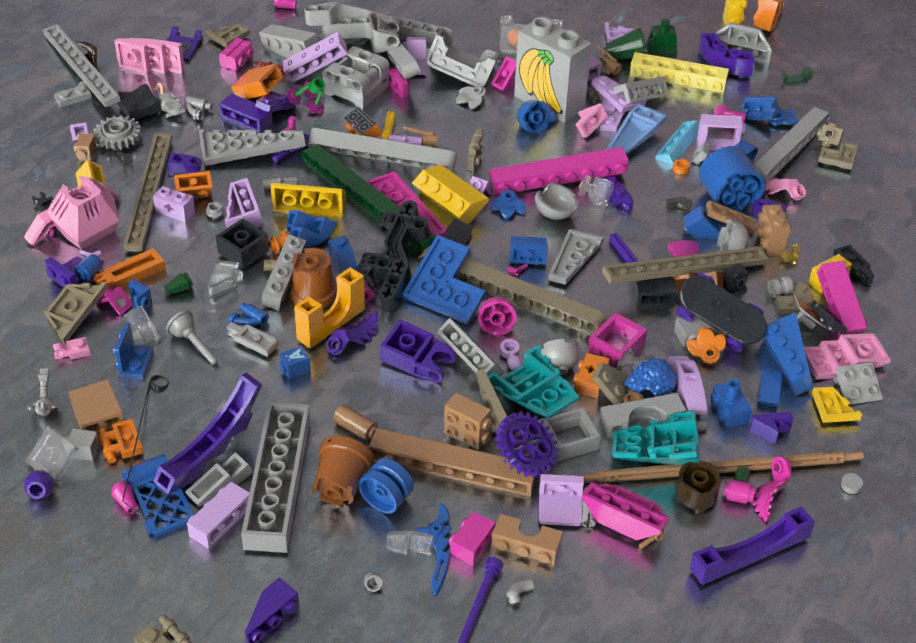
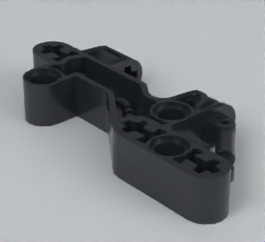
M412 200L405 201L398 212H383L377 224V230L387 235L384 241L386 250L381 254L365 252L357 266V270L364 276V280L369 288L374 291L375 298L380 299L382 308L389 312L394 311L399 306L402 293L412 276L405 255L410 239L425 241L430 237L428 221L426 218L419 216L417 203ZM372 277L384 279L380 291L377 290V285Z

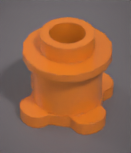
M284 230L277 237L271 236L269 241L271 251H275L277 254L282 250L288 237Z

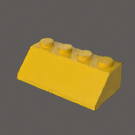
M441 164L422 170L412 182L421 194L467 225L472 222L490 200Z
M271 183L272 209L274 213L288 214L289 210H299L311 216L343 218L346 191L343 189Z

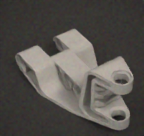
M338 2L308 5L304 8L307 25H322L323 33L317 35L318 41L338 32L346 44L370 38L374 53H381L396 48L399 45L400 37L397 32L399 31L400 23L396 18ZM390 23H395L397 27L395 29H390L388 25ZM390 37H395L397 41L395 43H390L388 39Z

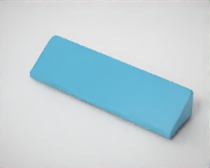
M698 120L683 122L655 158L673 165L674 161L683 155L697 137L699 129Z

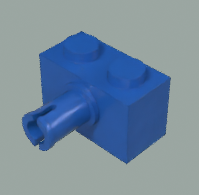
M735 379L729 380L728 383L714 385L713 393L710 396L712 405L718 410L719 418L723 420L727 428L748 424L752 414V408L740 388L741 384Z

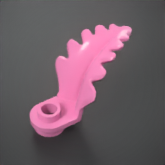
M773 177L765 184L764 192L770 190L769 194L787 189L791 197L796 201L802 200L806 195L805 187L799 184L797 179H778Z

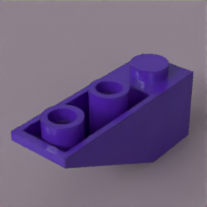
M280 577L262 591L245 631L246 643H258L267 632L276 628L285 617L297 610L299 606L298 592Z

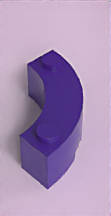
M701 33L698 49L701 56L710 65L729 69L728 73L738 75L739 77H752L754 66L752 52L734 48L730 50L724 47V43L718 38L717 33Z

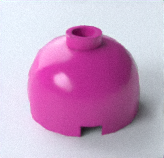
M498 296L484 301L478 313L480 327L486 333H494V336L505 335L510 332L517 320L512 303Z

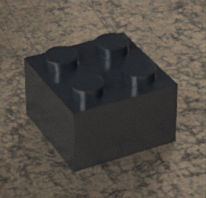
M243 218L216 235L217 252L242 269L269 252L268 234Z

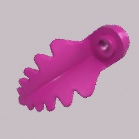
M782 456L775 457L772 461L771 468L774 480L757 487V490L760 491L754 494V498L758 497V499L753 501L752 504L757 505L755 512H760L758 516L763 518L764 522L769 521V509L772 508L770 502L773 501L774 494L785 487L792 478L791 463Z

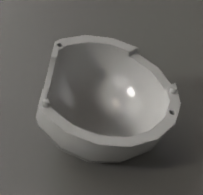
M550 183L542 193L538 191L535 195L537 209L543 216L552 220H564L572 216L579 207L575 194L570 189L559 184Z

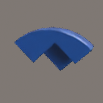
M289 210L286 229L292 236L306 240L305 246H314L325 241L332 234L337 223L327 218H315L299 210Z

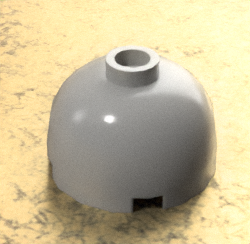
M726 220L725 223L728 224L726 227L721 228L717 246H721V251L748 248L750 238L747 228L735 220Z
M556 339L543 344L544 348L541 349L542 356L546 355L549 357L550 363L560 371V374L567 373L578 361V346L575 340L570 339V343L565 342V339Z

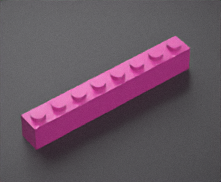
M623 147L500 167L489 169V183L494 196L500 195L504 190L519 192L547 187L550 183L560 185L628 173V158Z

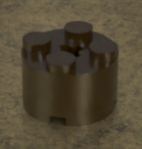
M691 461L684 464L678 475L676 499L697 512H704L707 508L712 507L718 499L721 486L718 469L705 461L693 464Z

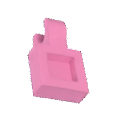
M86 337L66 341V345L62 343L53 345L56 359L70 356V359L73 360L91 356Z

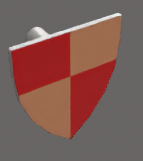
M794 295L796 303L801 310L796 315L798 324L802 321L810 329H813L816 325L815 322H817L819 325L827 328V324L821 322L817 318L818 315L806 303Z

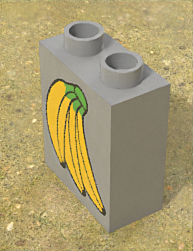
M535 18L531 23L518 31L514 96L524 102L528 100L545 102L550 110L556 112L558 120L564 123L570 120L579 111L585 109L592 43L580 38L575 31L564 30L552 24L549 18Z

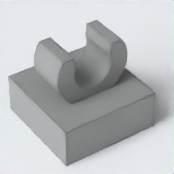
M704 141L694 151L692 159L694 163L698 165L712 154L709 151L710 144Z

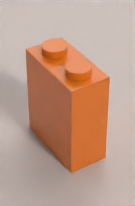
M277 64L248 70L231 88L234 94L244 99L267 95L284 77Z

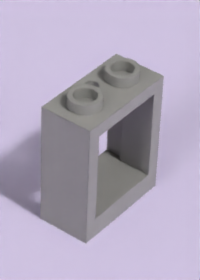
M583 407L554 415L550 419H541L544 420V427H550L549 433L555 434L556 432L579 426L586 437L561 445L555 434L552 440L558 441L554 447L559 449L555 453L558 456L555 463L599 450L600 441L602 440L601 432L595 428L592 417L586 413Z

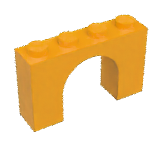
M351 267L337 276L336 299L324 315L322 305L309 296L296 304L294 308L297 340L311 349L365 310L364 276Z

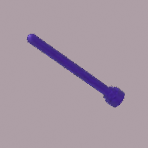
M488 557L484 565L485 577L458 643H468L491 583L494 577L501 573L504 566L499 558Z

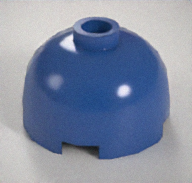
M539 100L526 101L520 106L517 113L520 127L530 133H541L549 124L547 120L550 109L545 102Z

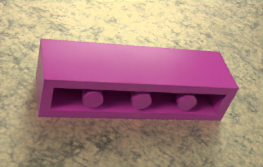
M844 261L823 263L816 273L830 312L848 328L844 335L863 334L867 328V320L861 312V304L856 298L855 287L851 284L848 268L845 267Z

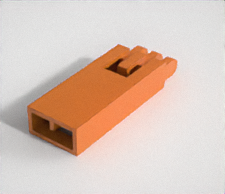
M152 248L103 269L104 271L94 275L93 279L98 285L101 282H105L110 288L120 286L123 289L129 286L128 283L133 279L139 282L166 270L165 261Z

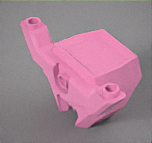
M79 176L82 182L81 186L78 185L76 189L73 188L72 191H68L69 187L63 184L49 208L37 214L24 238L30 244H35L44 239L49 230L55 226L66 239L82 250L116 231L120 220L115 201L120 199L121 196L102 182H97L90 177Z

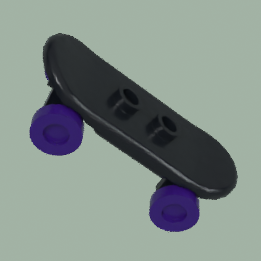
M698 273L697 276L686 279L681 285L679 299L683 307H678L675 313L688 322H692L697 317L726 335V346L730 349L741 352L744 345L755 344L765 336L767 322L763 316L764 311L754 304L745 303L719 287L711 277Z

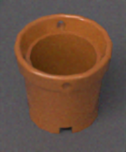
M306 248L304 249L305 253L299 255L298 252L293 258V280L290 283L289 297L296 305L309 296L320 303L323 308H326L334 303L337 296V283L332 273L331 257L326 256V251L322 249Z
M330 436L325 438L320 445V461L312 487L313 493L315 494L316 491L321 493L319 499L329 504L343 506L344 501H349V505L354 500L359 480L369 471L374 462L373 453L367 446L353 438Z

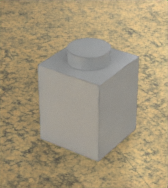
M72 429L64 443L69 458L89 461L94 460L100 446L97 432Z

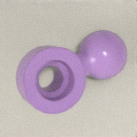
M506 339L500 344V354L507 358V367L513 371L522 365V360L518 356L520 346L516 340Z

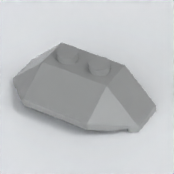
M728 23L715 32L724 43V47L730 50L734 48L752 52L755 61L770 62L772 48L761 29Z

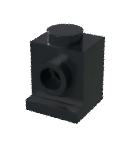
M740 263L725 268L723 274V287L732 295L747 291L748 271Z

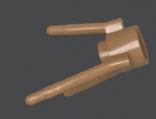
M599 45L598 48L609 58L607 59L603 55L599 56L606 62V69L601 68V72L607 75L611 73L617 75L622 65Z
M404 126L405 130L424 134L421 137L423 145L427 147L437 146V134Z

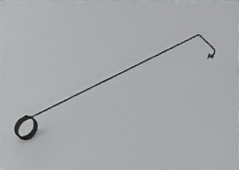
M154 375V376H152V377L150 378V381H149L148 390H147V393H146V398H145L144 407H143V412H142L141 419H140V424H139V428H138V433H137V437H136V442H135V446H134V451H133V455H132V459H131V464H130V468H129V472H128V477H127V481H126V485H125V489H124V495H123V499H122V502H123L124 504H126L128 507H130L134 512H136V513H137L139 516H141L143 519H150V518H152V515H151V514H153V512L147 513V514H148L147 517H143V516L140 515L136 510H134L131 506H129L126 502H124V497H125V492H126V488H127V483H128L129 474H130V470H131V466H132V461H133V457H134V453H135V448H136L137 439H138V435H139V431H140V426H141V422H142V417H143V413H144V409H145V404H146V400H147V395H148L149 387L151 386V387H152L153 389H155V390H163L164 388H166V387L169 385V381H168V383H167L166 386H158V385H156V384L153 383L152 380H154V379L157 378V377H160V378L163 377V378H165V379L168 381V379H167L166 377L161 376V375Z

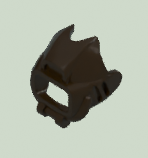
M76 41V45H81V47L88 51L83 55L96 68L97 47L92 43Z

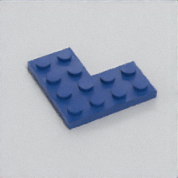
M437 235L402 293V297L469 325L486 296L485 290L455 279L470 253V247Z

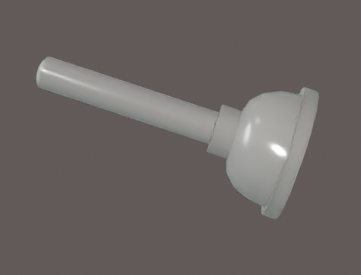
M183 310L175 314L168 321L166 331L170 335L190 339L212 365L217 364L218 359L195 334L193 314L189 310Z

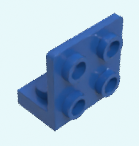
M511 236L510 263L546 265L547 238Z
M125 323L123 330H120L118 344L114 345L113 354L117 358L116 369H119L120 378L144 380L154 349L152 346L134 345L130 323Z

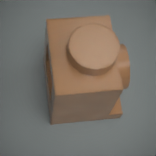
M77 133V142L74 143L76 157L79 160H92L97 148L94 134Z

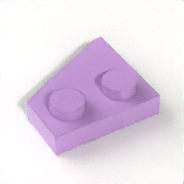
M605 22L604 26L607 43L635 30L623 26H618V28L610 27L608 22Z

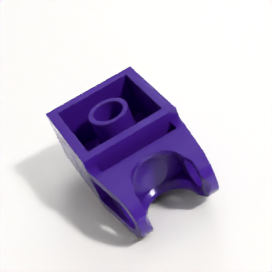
M399 319L380 345L381 361L413 376L432 382H441L444 377L443 371L435 363H454L457 359L455 351L434 338V334Z

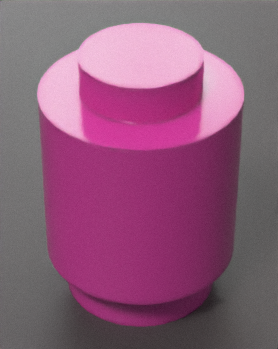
M730 479L729 483L724 485L723 495L727 496L726 500L744 504H747V502L752 503L755 486L747 482Z

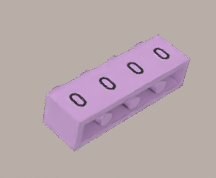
M336 32L283 61L284 73L294 83L347 55L346 42Z

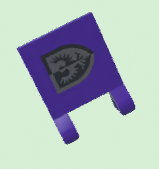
M172 26L166 41L181 43L184 61H190L199 42L203 40L202 30H196L194 38L180 36V32H178L179 27Z

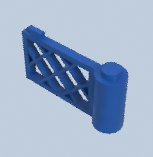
M165 454L131 466L128 484H131L133 493L145 517H147V513L153 512L151 514L154 517L153 520L152 518L146 519L147 522L144 525L148 534H154L155 538L186 526L190 517L194 515L181 488L171 493L180 498L177 504L167 502L170 496L167 493L163 500L153 497L156 490L164 492L153 480L159 466L168 461ZM130 467L125 468L124 473L121 474L123 481H127ZM148 487L152 490L149 496L140 494L139 489ZM150 502L160 505L157 512L147 509ZM164 506L174 509L171 516L161 514ZM178 510L186 512L189 516L182 520L175 518ZM158 518L168 521L166 526L159 529L156 528L155 523Z

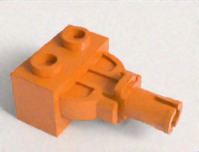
M758 0L757 6L759 7L753 16V26L767 31L774 30L781 11L784 10V0Z

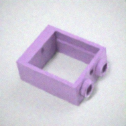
M701 114L697 135V148L704 141L710 144V152H715L728 146H735L743 140L741 134L745 132V123H742V116ZM708 127L735 128L733 140L707 138Z

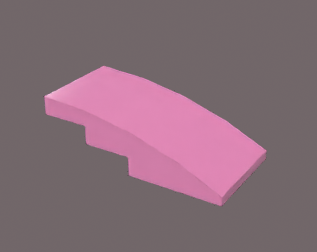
M144 38L115 39L118 65L121 68L146 74L150 70L163 74L167 71L182 74L185 71L181 43Z
M875 334L841 335L839 340L821 341L817 347H804L809 370L815 380L833 378L836 376L835 368L872 362L875 369L891 362L890 357Z

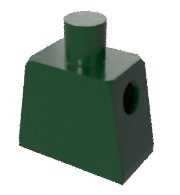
M662 19L660 25L652 26L646 43L649 55H677V34L675 27L670 25L668 19Z

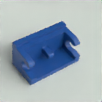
M776 96L745 97L741 105V109H745V120H773L780 111Z

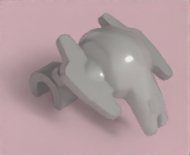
M40 368L38 377L41 386V398L33 404H28V409H34L37 414L47 416L53 408L60 406V402L54 403L48 399L49 369Z

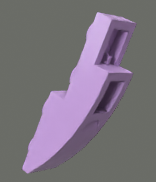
M669 356L668 362L672 365L671 368L677 376V393L686 411L695 410L696 415L707 414L703 383L695 361L689 360L688 356Z

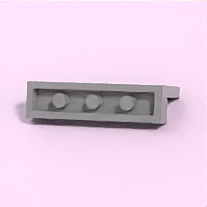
M664 76L625 83L613 88L614 94L624 92L627 104L669 95ZM640 89L643 91V96L639 93Z

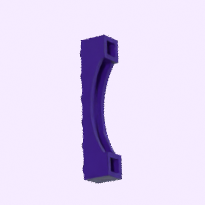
M801 506L785 513L776 523L749 539L726 547L714 548L710 545L694 552L690 570L701 585H704L810 538L815 521Z

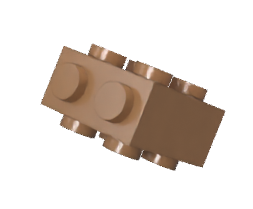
M781 204L763 205L762 213H759V226L756 227V236L760 238L761 248L764 249L767 256L784 255L785 248L788 247V235L791 234V224L787 221L786 212H783Z
M455 393L445 404L444 433L479 450L483 444L488 443L491 437V409L470 400L468 397Z

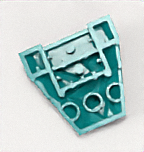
M695 410L670 414L669 420L658 423L657 419L650 420L651 425L644 428L640 425H634L613 433V458L678 466L691 461L692 464L700 461V444Z

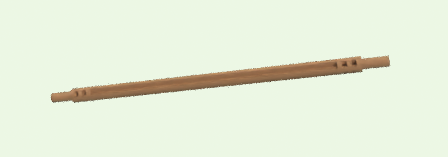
M834 451L785 455L782 457L790 461L791 467H803L863 460L864 454L862 451L847 453ZM778 456L712 461L708 463L714 465L719 473L736 472V469L739 467H745L749 471L772 469V461ZM683 465L601 470L598 473L578 474L577 476H584V482L598 481L599 483L678 477Z

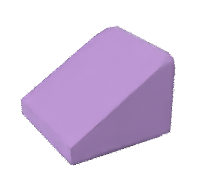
M87 122L70 125L73 141H77V133L89 134Z

